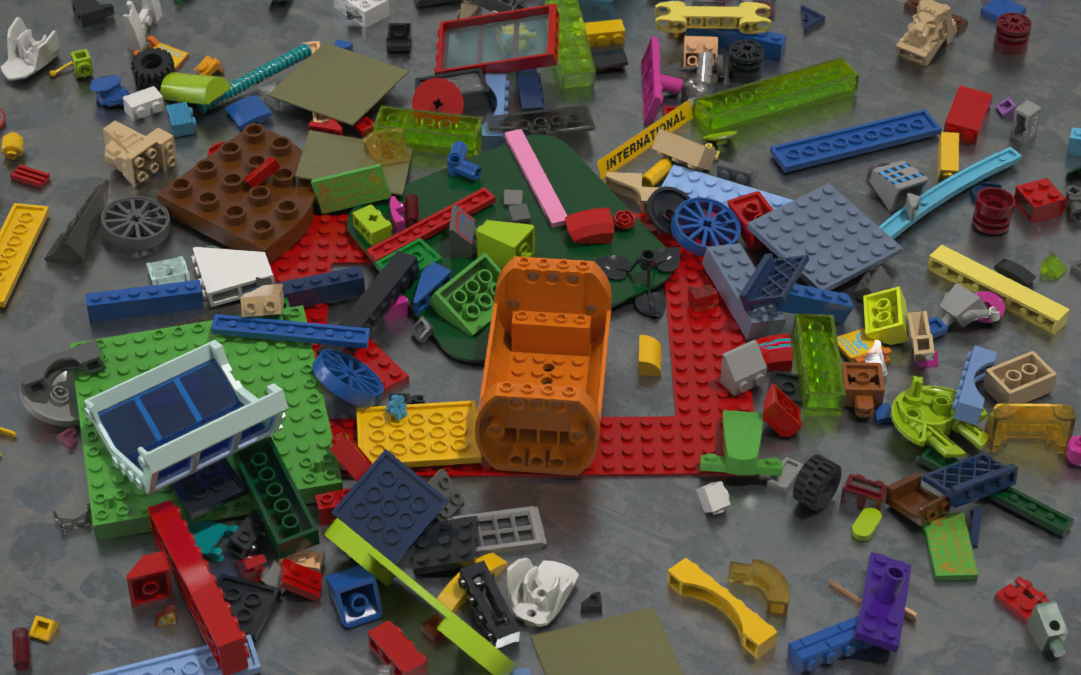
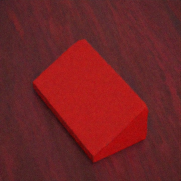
M269 157L248 174L244 181L253 188L261 184L281 167L275 158Z

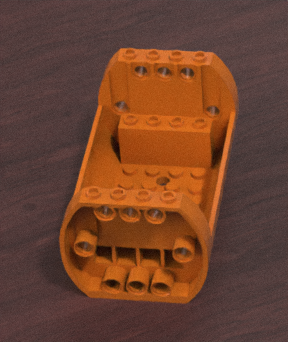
M515 256L504 266L498 276L475 423V438L478 449L484 459L495 470L579 475L592 463L596 456L599 444L612 289L604 271L594 261Z

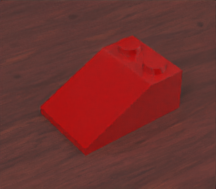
M760 191L727 200L729 208L735 213L740 222V234L749 249L755 251L767 247L747 229L749 222L774 210Z

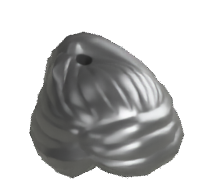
M690 78L682 84L681 96L684 102L691 97L711 101L712 91L705 82L696 78Z

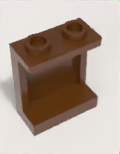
M915 472L887 486L885 503L922 526L950 512L951 505L950 498L946 495L938 497L922 487V475Z

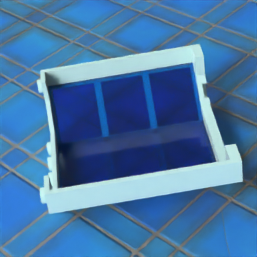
M213 340L84 400L86 405L84 412L87 418L92 420L112 456L114 466L120 468L124 476L128 475L132 483L135 482L139 490L143 489L150 495L281 431L283 428L281 423L285 422L286 415L284 412L288 411V405L283 390L274 383L267 386L269 394L258 399L242 387L239 380L235 381L230 373L232 368L228 363L223 345Z

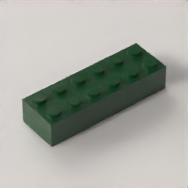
M272 438L262 439L232 454L234 466L247 488L248 495L280 559L320 544L318 528Z

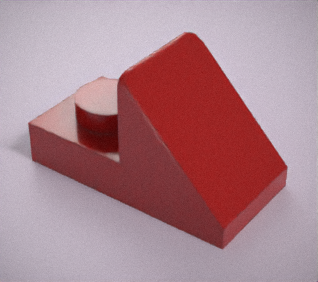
M332 118L329 119L327 124L310 121L308 125L309 130L343 136L342 127Z
M258 554L234 564L243 579L260 582L262 581L260 574L264 570L262 564L267 561L264 554Z

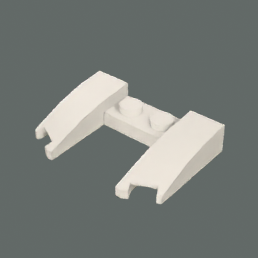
M142 0L143 9L139 15L133 2L127 1L128 14H123L128 50L141 51L144 47L147 28L151 26V23H158L162 16L159 0Z

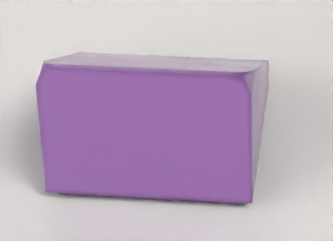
M1009 96L995 107L1004 118L1013 116L1017 105Z

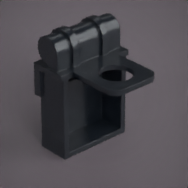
M388 23L387 51H410L412 47L411 23Z

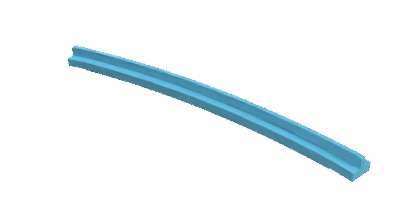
M1009 147L961 170L920 195L919 211L912 221L909 220L906 206H904L879 227L894 240L908 227L948 199L979 181L1020 162L1022 155L1012 147Z

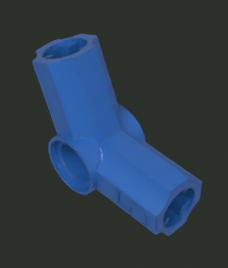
M457 141L452 144L450 154L447 156L448 174L451 176L462 175L477 181L482 173V167L465 160L468 146L463 141Z

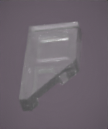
M878 340L864 360L865 363H881L883 376H886L888 372L880 340Z

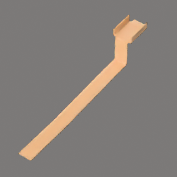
M829 579L830 585L861 603V598ZM905 607L904 616L913 622H917L915 617L917 613Z

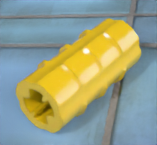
M662 158L659 162H656L642 176V186L654 187L658 185L669 174L673 166L672 162L667 158Z

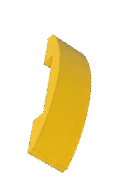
M488 553L476 559V563L485 561L494 578L509 566L508 562L494 553ZM460 572L448 583L437 598L438 601L453 613L466 602L467 594L465 590L460 589L458 584Z

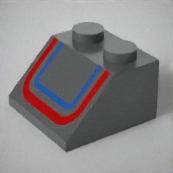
M457 205L452 206L449 229L450 257L473 258V251H477V240L475 238H477L476 230L478 227H475V219Z

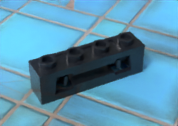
M483 560L461 568L458 578L459 587L461 590H465L468 605L470 608H474L476 620L485 630L486 640L497 649L518 642L521 630L485 561ZM484 587H485V589H486L485 595H486V597H487V599H488V601H489V603H490V605H491V607H492V609H493V611H494L496 617L498 618V619H495V624H494V622H493V620H492V619H493V615H492V613H491V611H490V609H489V607H488V605H487V603H486V601H485V599H484V597H483V595H482V593H481V591H484V589H483Z

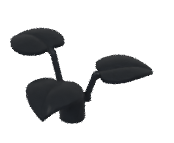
M680 247L664 248L655 251L644 249L641 252L640 258H636V261L630 268L628 260L618 255L597 257V265L604 271L608 279L619 281L625 279L626 272L630 273L639 264L643 271H647L646 287L649 288L651 269L653 267H657L659 271L665 273L674 272L678 269L680 264ZM648 290V292L636 297L635 305L644 314L660 316L665 310L666 300L660 292L650 293V290Z

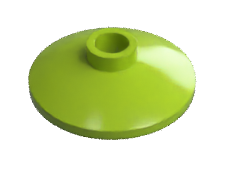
M737 131L703 136V139L714 141L716 145L727 144L726 140L735 136Z

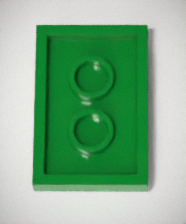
M418 238L376 261L375 266L381 272L395 253L401 251L417 257L419 273L417 276H414L413 279H415L432 262L439 265L443 263V258L426 242Z

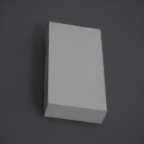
M785 457L782 461V476L772 475L767 481V487L785 494L796 480L804 464Z

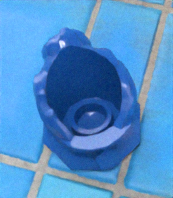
M117 75L102 76L91 82L89 89L96 93L95 99H98L101 106H124L123 97L130 95V93L124 86H121L122 77Z

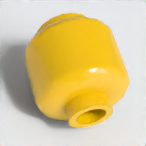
M8 133L2 138L1 153L8 159L21 157L24 153L25 140L18 133Z

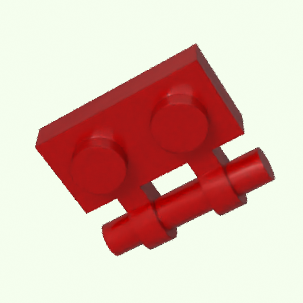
M1018 576L1014 581L1019 586L1018 588L1010 583L998 591L994 599L1023 623L1027 624L1035 605L1049 602L1050 600L1044 592H1039L1035 589L1029 580H1024ZM1028 593L1033 599H1029L1025 594Z

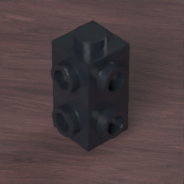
M253 509L231 536L226 547L242 559L247 554L252 555L258 547L257 541L259 539L264 540L268 534L257 511Z

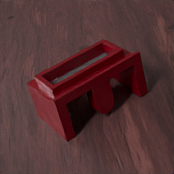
M849 474L845 485L842 487L840 502L845 503L847 494L850 493L857 495V505L859 507H864L866 500L869 499L877 502L876 509L881 512L886 500L887 485L882 481L874 482L865 479L864 476L859 474Z

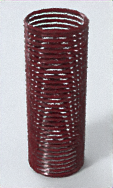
M415 194L405 196V225L410 227L419 222L418 197Z
M17 627L12 631L13 666L16 670L23 671L30 667L29 634L26 628Z

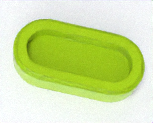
M875 508L864 509L852 526V536L859 541L869 540L881 523V512Z

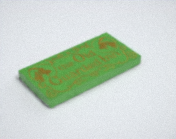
M381 163L311 181L322 214L388 199L392 196Z
M964 512L946 513L924 524L935 581L978 580L977 566Z

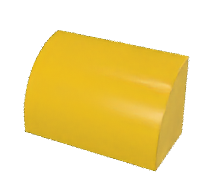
M639 335L638 375L661 376V344L651 336Z

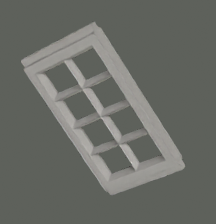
M530 506L454 516L448 519L477 516L479 523L492 521L494 530L481 532L479 525L477 557L488 553L501 554L539 549L547 546L538 507ZM528 516L530 525L516 526L515 518ZM510 519L512 528L499 529L497 520ZM531 531L533 540L520 541L518 532ZM514 534L515 542L502 544L500 535ZM496 536L497 545L484 546L482 537Z

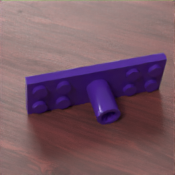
M870 553L855 639L897 652L900 645L910 579V564L882 554Z

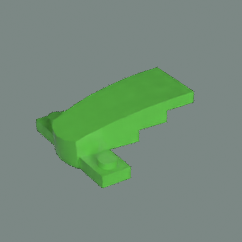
M723 410L722 436L724 456H717L715 454L701 455L700 471L726 472L734 475L759 474L782 476V460L772 457L759 459L763 413Z

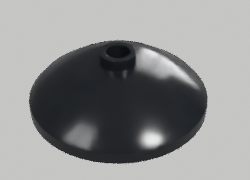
M674 187L658 188L648 198V217L659 231L674 237L671 231L672 217L678 206L691 198L683 191Z

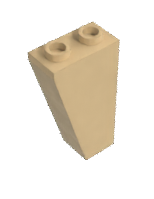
M283 284L263 285L240 297L242 317L282 314L285 303Z

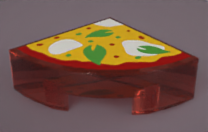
M175 604L164 607V610L155 616V626L177 624Z

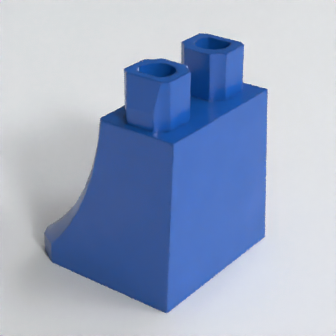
M359 565L325 576L329 595L334 602L342 624L346 628L379 619L382 616L383 608L376 577L364 567Z

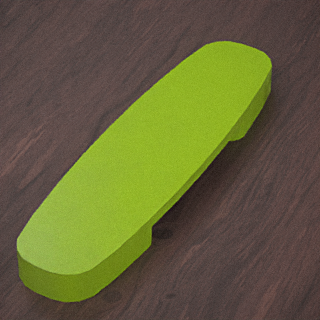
M336 518L326 530L324 535L387 587L395 577H398L441 612L445 618L437 629L491 674L511 675L518 665L340 519Z

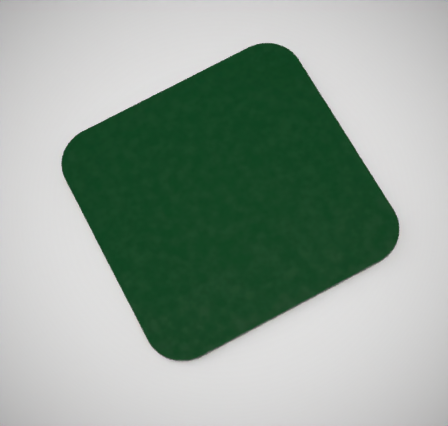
M548 135L525 136L567 216L589 209L610 208L613 220V216L617 211L629 210L564 141ZM508 143L466 160L482 167V173L477 181L462 175L451 176L448 174L447 168L405 184L403 196L392 194L404 207V212H402L404 220L405 196L408 194L417 195L420 222L485 187L496 197V202L471 215L475 219V227H479L487 220L509 222L508 206H504V190H522V204H527L531 216V225L535 226V253L532 256L534 258L594 261L597 264V257L618 255L628 260L630 268L636 261V258H640L641 252L644 249L655 251L665 248L636 216L634 226L628 230H621L614 225V235L611 244L575 243L568 232L567 225L552 228ZM391 198L355 206L348 216L347 228L349 234L366 255L367 249L372 246L354 227L353 212L372 204L391 223ZM392 227V230H391V236H393V235L396 234V233L394 232L393 227ZM450 227L424 240V242L443 258V263L440 265L451 270L452 279L477 259V251H473V258L450 257ZM639 264L630 273L626 272V277L623 280L615 281L608 279L612 289V307L661 286L670 278L672 272H661L657 267H653L651 269L649 288L646 287L647 271H643ZM421 275L411 280L409 286L401 293L407 297L409 308L413 313V301ZM430 305L417 316L418 319L422 316L427 318L435 328L432 336L450 356L465 362L485 363L491 321L476 334L470 336L442 318Z

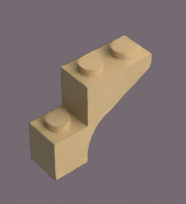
M606 172V185L617 195L636 202L640 207L641 213H647L648 198L659 187H642V173Z
M927 311L907 313L914 362L934 360L933 336L930 333Z

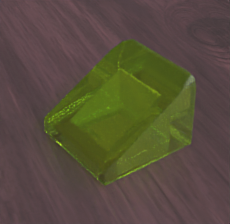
M1051 253L1042 262L1041 272L1054 279L1059 278L1067 270L1054 253Z

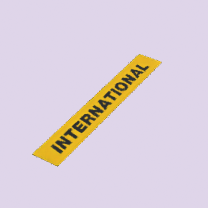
M690 100L596 161L601 180L606 178V172L616 171L653 146L659 129L674 132L693 119Z

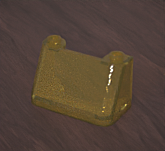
M997 404L986 420L984 431L989 435L987 441L988 452H998L999 445L1001 443L1007 445L1008 438H1045L1047 445L1052 443L1058 447V453H1066L1067 445L1072 438L1076 422L1075 411L1066 404Z

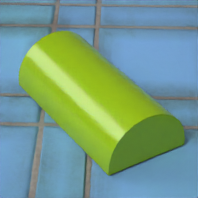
M172 72L166 75L162 81L161 95L163 100L208 105L229 91L231 86L223 77Z

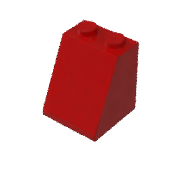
M960 85L946 118L944 132L959 133V140L976 145L989 121L993 94Z

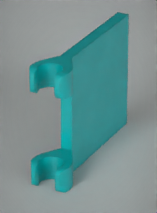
M205 520L188 524V533H193L196 541L195 546L200 547L203 556L216 563H221L224 559V556H221L222 549L215 546L224 535L231 538L239 527L237 525L226 526Z

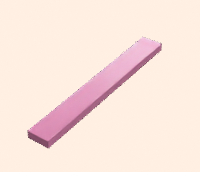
M522 129L505 132V139L551 227L555 228L566 225L564 217H567V214Z

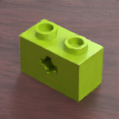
M372 204L353 212L354 227L371 246L391 237L392 225L390 221L386 220L381 212L376 210Z

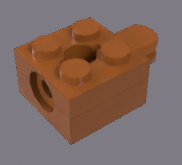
M842 362L840 373L842 403L845 407H855L856 415L859 417L867 418L872 416L874 407H880L883 404L885 388L881 363Z

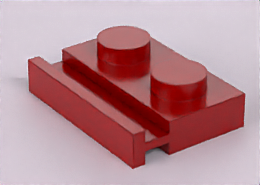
M285 558L281 562L280 579L282 581L280 587L317 602L321 598L319 593L321 591L322 574Z

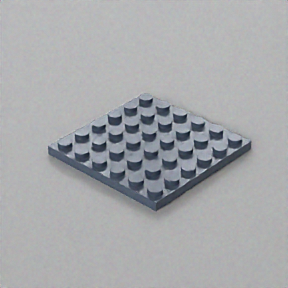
M830 183L747 224V229L777 257L785 258L808 255L809 261L799 277L809 286L823 290H832L901 254L903 249Z

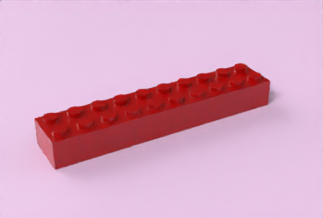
M171 499L147 507L153 538L160 552L165 551L170 572L222 675H231L249 668L247 659L250 658V653L245 645L247 643L244 630H239L238 619L236 616L231 615L232 609L229 602H224L225 597L222 588H217V580L214 573H209L210 567L207 560H202V551L199 546H195L196 541L193 533H188V524L185 519H181L182 514L179 507H175Z

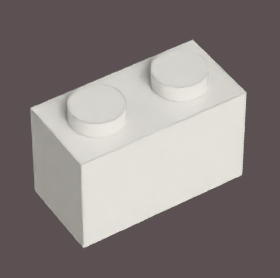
M154 86L123 97L125 112L133 121L165 110L163 96Z

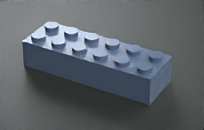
M741 244L707 247L702 265L745 338L749 340L781 334L786 318L781 311L777 310L775 303L757 304L753 311L745 312L739 295L756 268Z

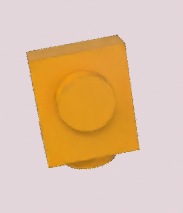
M208 55L194 69L199 75L211 76L217 69L222 73L224 72L220 67L222 63L217 58L212 59Z

